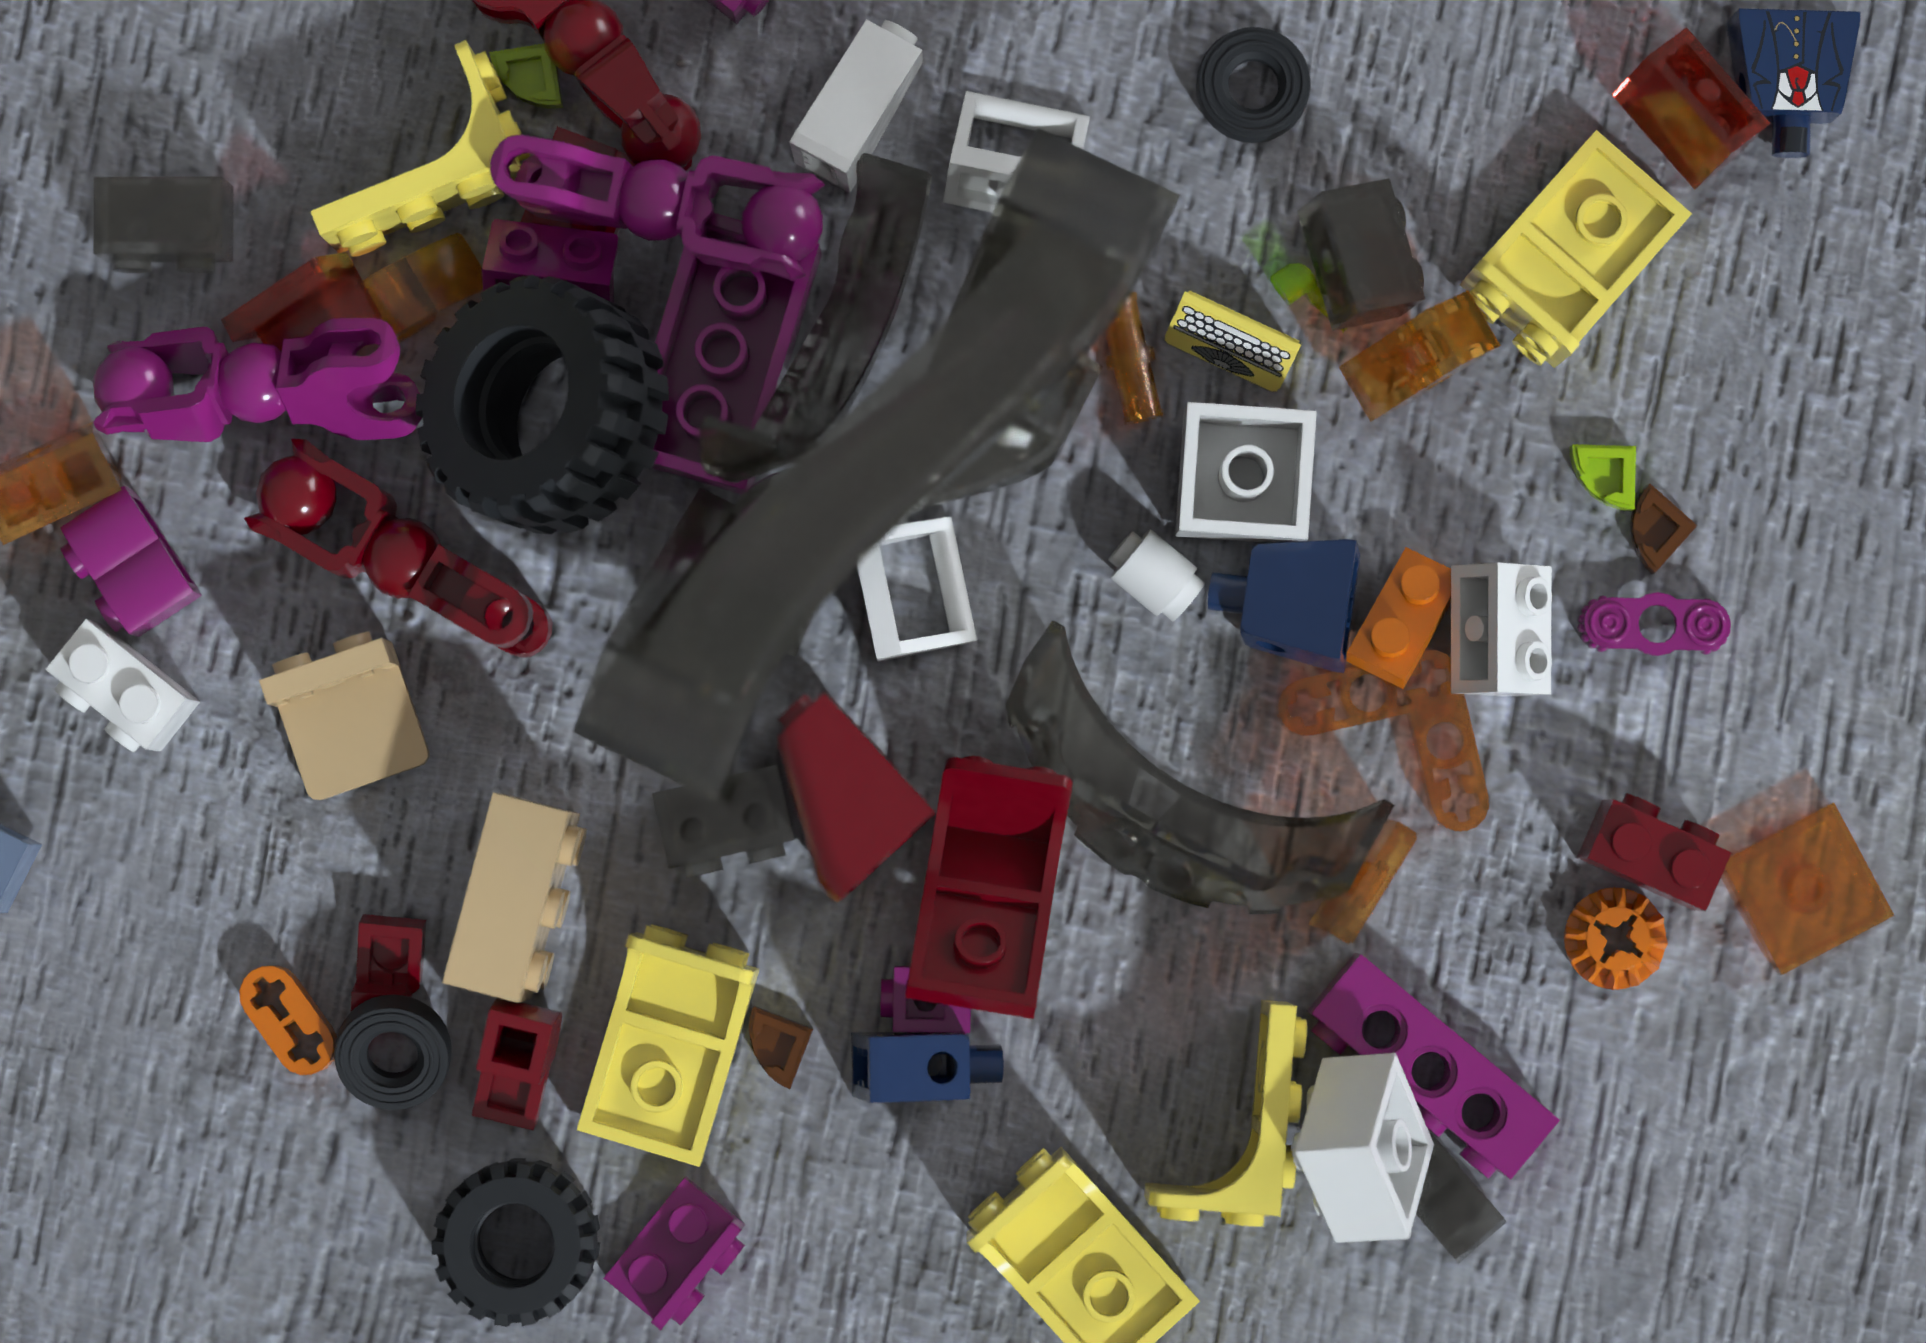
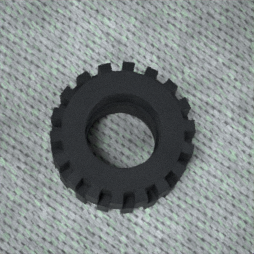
M512 1158L506 1162H495L485 1166L466 1178L446 1198L445 1201L447 1203L443 1210L438 1213L434 1227L437 1228L436 1238L431 1241L432 1255H437L439 1266L435 1268L440 1282L446 1280L452 1290L447 1295L455 1304L463 1302L471 1309L468 1313L469 1315L478 1320L487 1317L495 1320L494 1325L508 1327L511 1323H522V1326L536 1324L540 1319L547 1316L550 1318L560 1312L579 1294L594 1271L595 1260L599 1256L601 1242H597V1231L600 1229L598 1215L593 1216L589 1206L592 1201L585 1190L581 1192L573 1183L576 1179L566 1171L561 1174L551 1168L552 1164L541 1160L535 1163L526 1161V1158ZM507 1204H522L536 1210L545 1218L553 1233L554 1252L550 1262L540 1273L527 1279H514L497 1272L488 1263L481 1248L480 1233L484 1221L495 1209Z

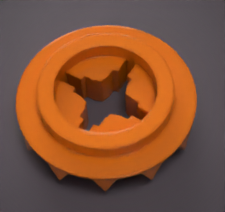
M1604 888L1584 897L1570 913L1564 931L1566 954L1575 971L1591 984L1611 990L1639 986L1659 969L1664 951L1668 945L1664 917L1646 896L1625 888ZM1630 916H1632L1633 919L1628 925L1630 929L1626 937L1633 943L1632 947L1639 951L1638 954L1615 950L1611 956L1607 955L1601 962L1600 958L1605 953L1603 949L1606 946L1607 940L1600 934L1601 930L1593 925L1595 921L1601 925L1617 928L1622 922H1627Z

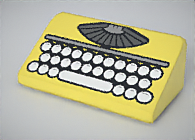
M1190 290L1184 292L1165 334V341L1169 345L1271 392H1276L1280 389L1301 347L1299 340Z

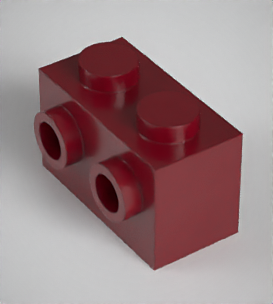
M1625 793L1622 802L1615 799L1602 800L1576 858L1692 911H1706L1732 852L1716 845L1720 835L1688 820L1683 821L1680 829L1657 819L1661 811L1660 807L1628 793Z

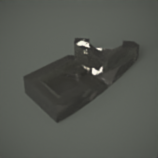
M1429 1131L1434 1147L1416 1216L1459 1264L1507 1222L1464 1173L1455 1159Z

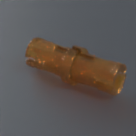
M1125 292L1112 295V299L1104 297L1097 300L1110 355L1105 357L1107 370L1114 371L1124 414V425L1138 424L1149 421V418L1158 419L1165 416L1163 409H1161L1151 362L1157 359L1154 346H1147L1137 302V292Z

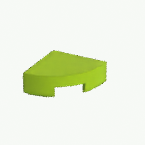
M544 43L489 52L497 75L506 88L509 87L512 91L511 93L528 104L541 108H564L558 69L550 61L544 49Z
M1572 444L1569 446L1570 460L1574 473L1580 484L1592 497L1615 509L1624 511L1635 509L1636 446Z

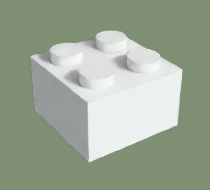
M1187 402L1183 412L1175 536L1262 543L1307 541L1317 411Z
M1396 1053L1322 1058L1315 1085L1310 1086L1307 1092V1112L1301 1132L1295 1134L1292 1145L1295 1166L1299 1171H1304L1313 1191L1315 1210L1320 1217L1325 1218L1335 1243L1409 1239L1434 1143L1425 1126V1121Z

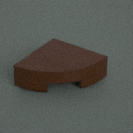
M1650 483L1644 487L1635 502V509L1631 515V538L1641 563L1651 574H1654L1698 525Z
M753 1006L749 1022V1033L754 1054L769 1077L778 1084L791 1089L813 1028Z

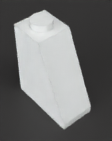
M866 19L790 140L796 165L851 193L923 63L922 49L914 46L918 40L914 34L888 20H884L882 26L879 27Z

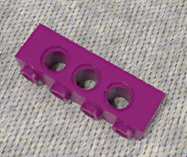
M1354 953L1307 1010L1318 1021L1311 1031L1339 1055L1348 1046L1358 1055L1396 1053L1427 1129L1439 1138L1446 1129L1452 1132L1466 1144L1459 1155L1488 1179L1497 1170L1511 1180L1560 1121V1119L1362 954ZM1375 1011H1386L1391 1015L1395 1023L1393 1038L1381 1047L1370 1046L1362 1034L1364 1020ZM1435 1052L1444 1063V1075L1435 1086L1421 1088L1412 1077L1413 1063L1421 1054ZM1486 1094L1492 1101L1494 1108L1492 1119L1482 1128L1470 1129L1462 1119L1463 1104L1472 1095Z

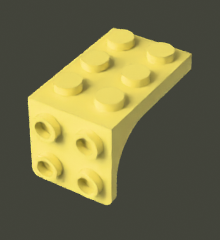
M466 40L454 44L470 85L472 107L464 134L448 153L431 163L310 211L320 236L339 254L348 250L351 257L370 253L387 243L384 237L387 234L407 226L410 233L424 231L442 223L446 219L444 211L467 203L469 209L480 208L501 199L505 195L492 180L490 160L494 150L501 141L510 136L522 135L517 122H514L510 110L500 113L496 103L507 99L495 67L490 62L486 51L474 54ZM522 154L516 157L509 166L510 176L514 181L518 170L521 169L520 161L529 158L530 154Z
M1596 130L1459 284L1468 292L1464 300L1485 321L1493 324L1498 318L1517 336L1512 340V343L1530 361L1539 366L1547 361L1553 368H1556L1580 345L1579 342L1692 213Z
M651 924V926L646 925L644 934L639 932L628 934L625 947L628 948L620 986L576 1130L700 1167L760 969L746 965L750 954L748 952L718 943L709 944L707 952H702L685 946L687 934Z
M1261 1000L1251 1132L1248 1144L1241 1158L1228 1172L1208 1183L1192 1186L1145 1183L1144 1197L1149 1205L1157 1206L1160 1218L1199 1221L1200 1210L1219 1211L1227 1224L1260 1227L1264 1226L1265 1215L1280 1217L1282 1189H1293L1296 1176L1291 1145H1286L1288 1123H1299L1301 1112L1302 1086L1301 1084H1296V1081L1291 1080L1293 1057L1304 1058L1307 1020L1296 1016L1297 1006L1284 1001Z
M1044 1147L1040 1149L1015 1173L1017 1175L1016 1179L1020 1184L1004 1199L997 1191L993 1192L968 1215L970 1220L967 1223L972 1228L966 1232L967 1244L975 1253H981L1007 1279L1063 1343H1155L1200 1302L1199 1298L1062 1147L1052 1155Z

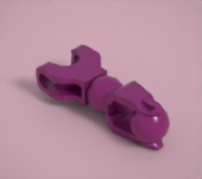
M524 135L505 138L496 147L490 160V173L495 185L508 196L515 198L520 206L537 217L584 226L600 225L621 229L628 228L634 235L648 241L668 240L679 235L682 238L683 245L705 264L752 272L764 271L794 281L806 277L798 261L814 250L823 231V214L817 200L812 195L824 187L825 184L812 173L772 171L766 166L719 156H708L701 159L695 171L689 170L688 173L680 165L667 160H648L633 167L623 158L603 155L564 142ZM522 154H533V156L523 161L514 181L510 176L509 168L513 160ZM728 185L759 190L750 197L742 213V234L747 246L709 239L707 237V232L704 230L705 223L714 214V205L711 198L716 196L721 186Z
M335 318L327 320L315 327L313 332L304 338L284 339L282 351L274 345L252 342L239 346L231 353H228L224 343H219L214 331L208 327L152 333L144 341H116L107 345L110 354L100 362L92 379L94 399L101 410V413L94 419L93 424L98 431L107 435L119 432H145L151 439L211 442L220 437L225 425L231 424L233 415L239 420L263 423L276 419L287 411L292 424L321 426L334 434L354 440H376L406 436L417 428L422 417L416 415V396L420 393L415 382L405 374L394 373L400 355L398 339L387 322L376 318ZM366 345H379L378 349L369 356H355L357 351ZM172 373L203 375L196 384L194 391L188 394L174 395ZM396 400L404 402L400 409L390 413H381L373 406V403Z

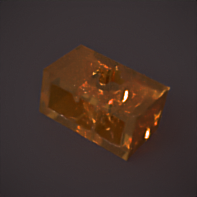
M1469 290L1426 309L1339 366V369L1368 419L1372 422L1413 402L1501 345Z
M93 421L0 464V540L3 545L122 490L121 476Z

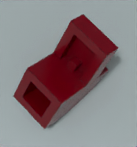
M496 998L489 1009L476 1071H480L481 1074L471 1116L534 1131L540 1115L550 1066L557 1050L562 1012L523 1002L517 1003Z

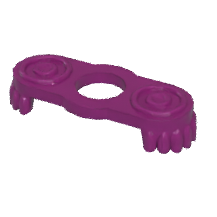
M1660 592L1645 594L1640 598H1607L1602 595L1597 599H1591L1588 605L1581 608L1582 614L1577 617V621L1580 623L1577 626V631L1582 633L1580 636L1581 640L1588 642V647L1591 649L1596 648L1598 652H1605L1606 649H1638L1643 654L1660 656L1670 654L1674 650L1701 651L1703 655H1707L1711 651H1718L1721 647L1720 645H1724L1727 642V637L1731 633V620L1727 610L1719 602L1712 601L1710 598L1676 599L1669 594ZM1650 606L1664 607L1674 617V632L1664 642H1651L1644 638L1640 632V616Z

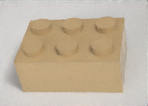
M492 793L442 983L517 1003L531 999L533 992H538L539 989L545 990L554 960V953L544 951L550 928L562 927L571 891L561 889L567 865H578L587 834V829L577 826L580 813L507 794Z

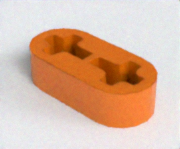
M279 965L261 966L252 970L243 979L239 990L240 1003L244 1012L279 1061L289 1071L299 1075H312L327 1069L334 1061L337 1035L299 979L289 969ZM263 977L269 983L280 980L284 983L286 990L279 996L280 1001L289 1012V1015L284 1019L273 1005L260 1007L257 1004L255 998L262 993L258 982ZM294 1021L304 1034L310 1035L318 1032L321 1035L323 1042L316 1048L321 1058L316 1063L309 1056L297 1059L294 1056L292 1050L298 1046L299 1041L288 1026Z

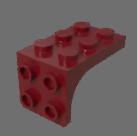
M980 756L950 757L945 760L905 998L1034 1019L1059 857L1073 787L1071 778L1057 774L1055 771L1045 767L1034 766L1025 769L995 764L991 760Z

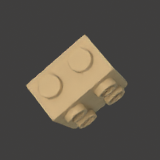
M369 631L333 643L336 654L313 662L309 653H302L272 664L275 675L259 680L267 705L278 707L306 792L315 800H324L420 767L429 759V749L393 643L383 638L372 640Z

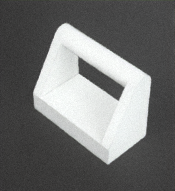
M966 91L949 162L943 203L1067 228L1090 116ZM974 118L1072 138L1067 166L968 146Z
M952 517L851 533L878 662L977 641ZM929 535L950 633L899 641L880 545Z

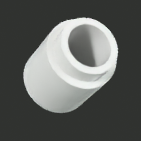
M1151 529L1142 537L1131 531L1108 559L1116 566L1110 579L1156 617L1163 613L1172 622L1185 611L1205 585V582L1194 574L1197 567Z

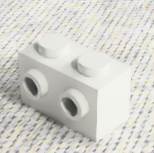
M1499 562L1451 566V694L1492 696L1551 695L1552 566Z
M85 619L45 669L60 681L54 688L58 695L83 713L91 705L110 721L104 730L118 743L132 752H135L140 745L146 750L162 751L200 703L198 699L105 625Z

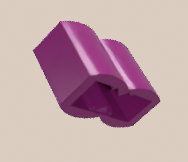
M125 485L60 527L68 541L67 544L60 547L64 558L79 578L84 579L88 575L93 578L102 594L101 597L95 600V604L105 621L115 632L125 628L128 634L139 638L202 596L191 575L167 542L134 490Z

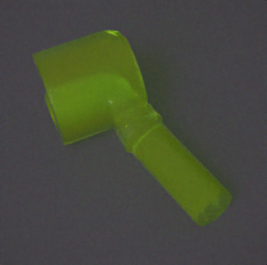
M1301 263L1287 264L1270 277L1275 290L1287 305H1291L1305 295L1311 305L1318 309L1342 332L1352 324L1353 320L1318 287L1315 276L1306 265Z

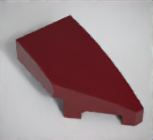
M369 914L362 915L358 926L356 983L351 992V1011L371 998L382 995L412 997V994L420 988L424 965L426 920Z

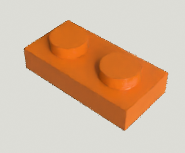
M1405 547L1349 647L1346 661L1404 689L1451 604V568Z

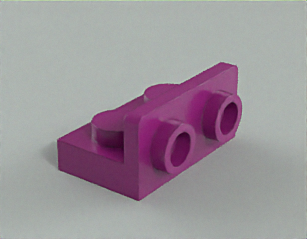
M495 219L491 224L482 266L483 291L500 282L510 286V281L516 277L534 275L544 279L551 276L565 280L614 303V267L618 252V236L612 233Z
M685 1177L603 1279L653 1319L651 1323L660 1331L670 1319H673L681 1326L705 1296L696 1289V1286L712 1268L722 1275L745 1247V1244L736 1238L745 1224L688 1177Z

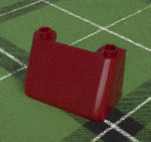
M805 693L777 719L785 730L777 737L776 741L817 883L837 903L845 899L936 814L825 693L816 701H813Z

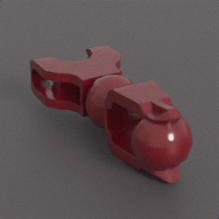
M472 0L477 9L487 19L504 24L522 23L536 31L544 41V49L550 61L562 72L575 76L595 107L621 130L622 147L633 163L637 165L648 160H667L680 165L685 171L692 166V157L697 152L701 140L700 121L694 109L679 97L662 94L634 44L623 35V26L616 12L604 2L599 0Z
M291 439L294 455L274 461L260 475L256 490L259 513L244 518L253 532L282 543L341 578H355L363 571L367 573L371 584L382 594L397 599L413 598L452 623L513 656L520 658L534 656L548 644L553 624L549 612L542 605L442 547L437 534L425 523L412 518H397L395 516L397 504L391 494L335 462L308 440ZM334 481L362 496L367 501L364 513L367 520L354 528L352 545L344 546L337 554L331 553L302 536L319 529L332 516L337 500ZM513 610L511 622L502 629L501 625L504 616ZM533 620L534 626L532 634L528 636L525 640H521L524 637V635L528 632V629Z

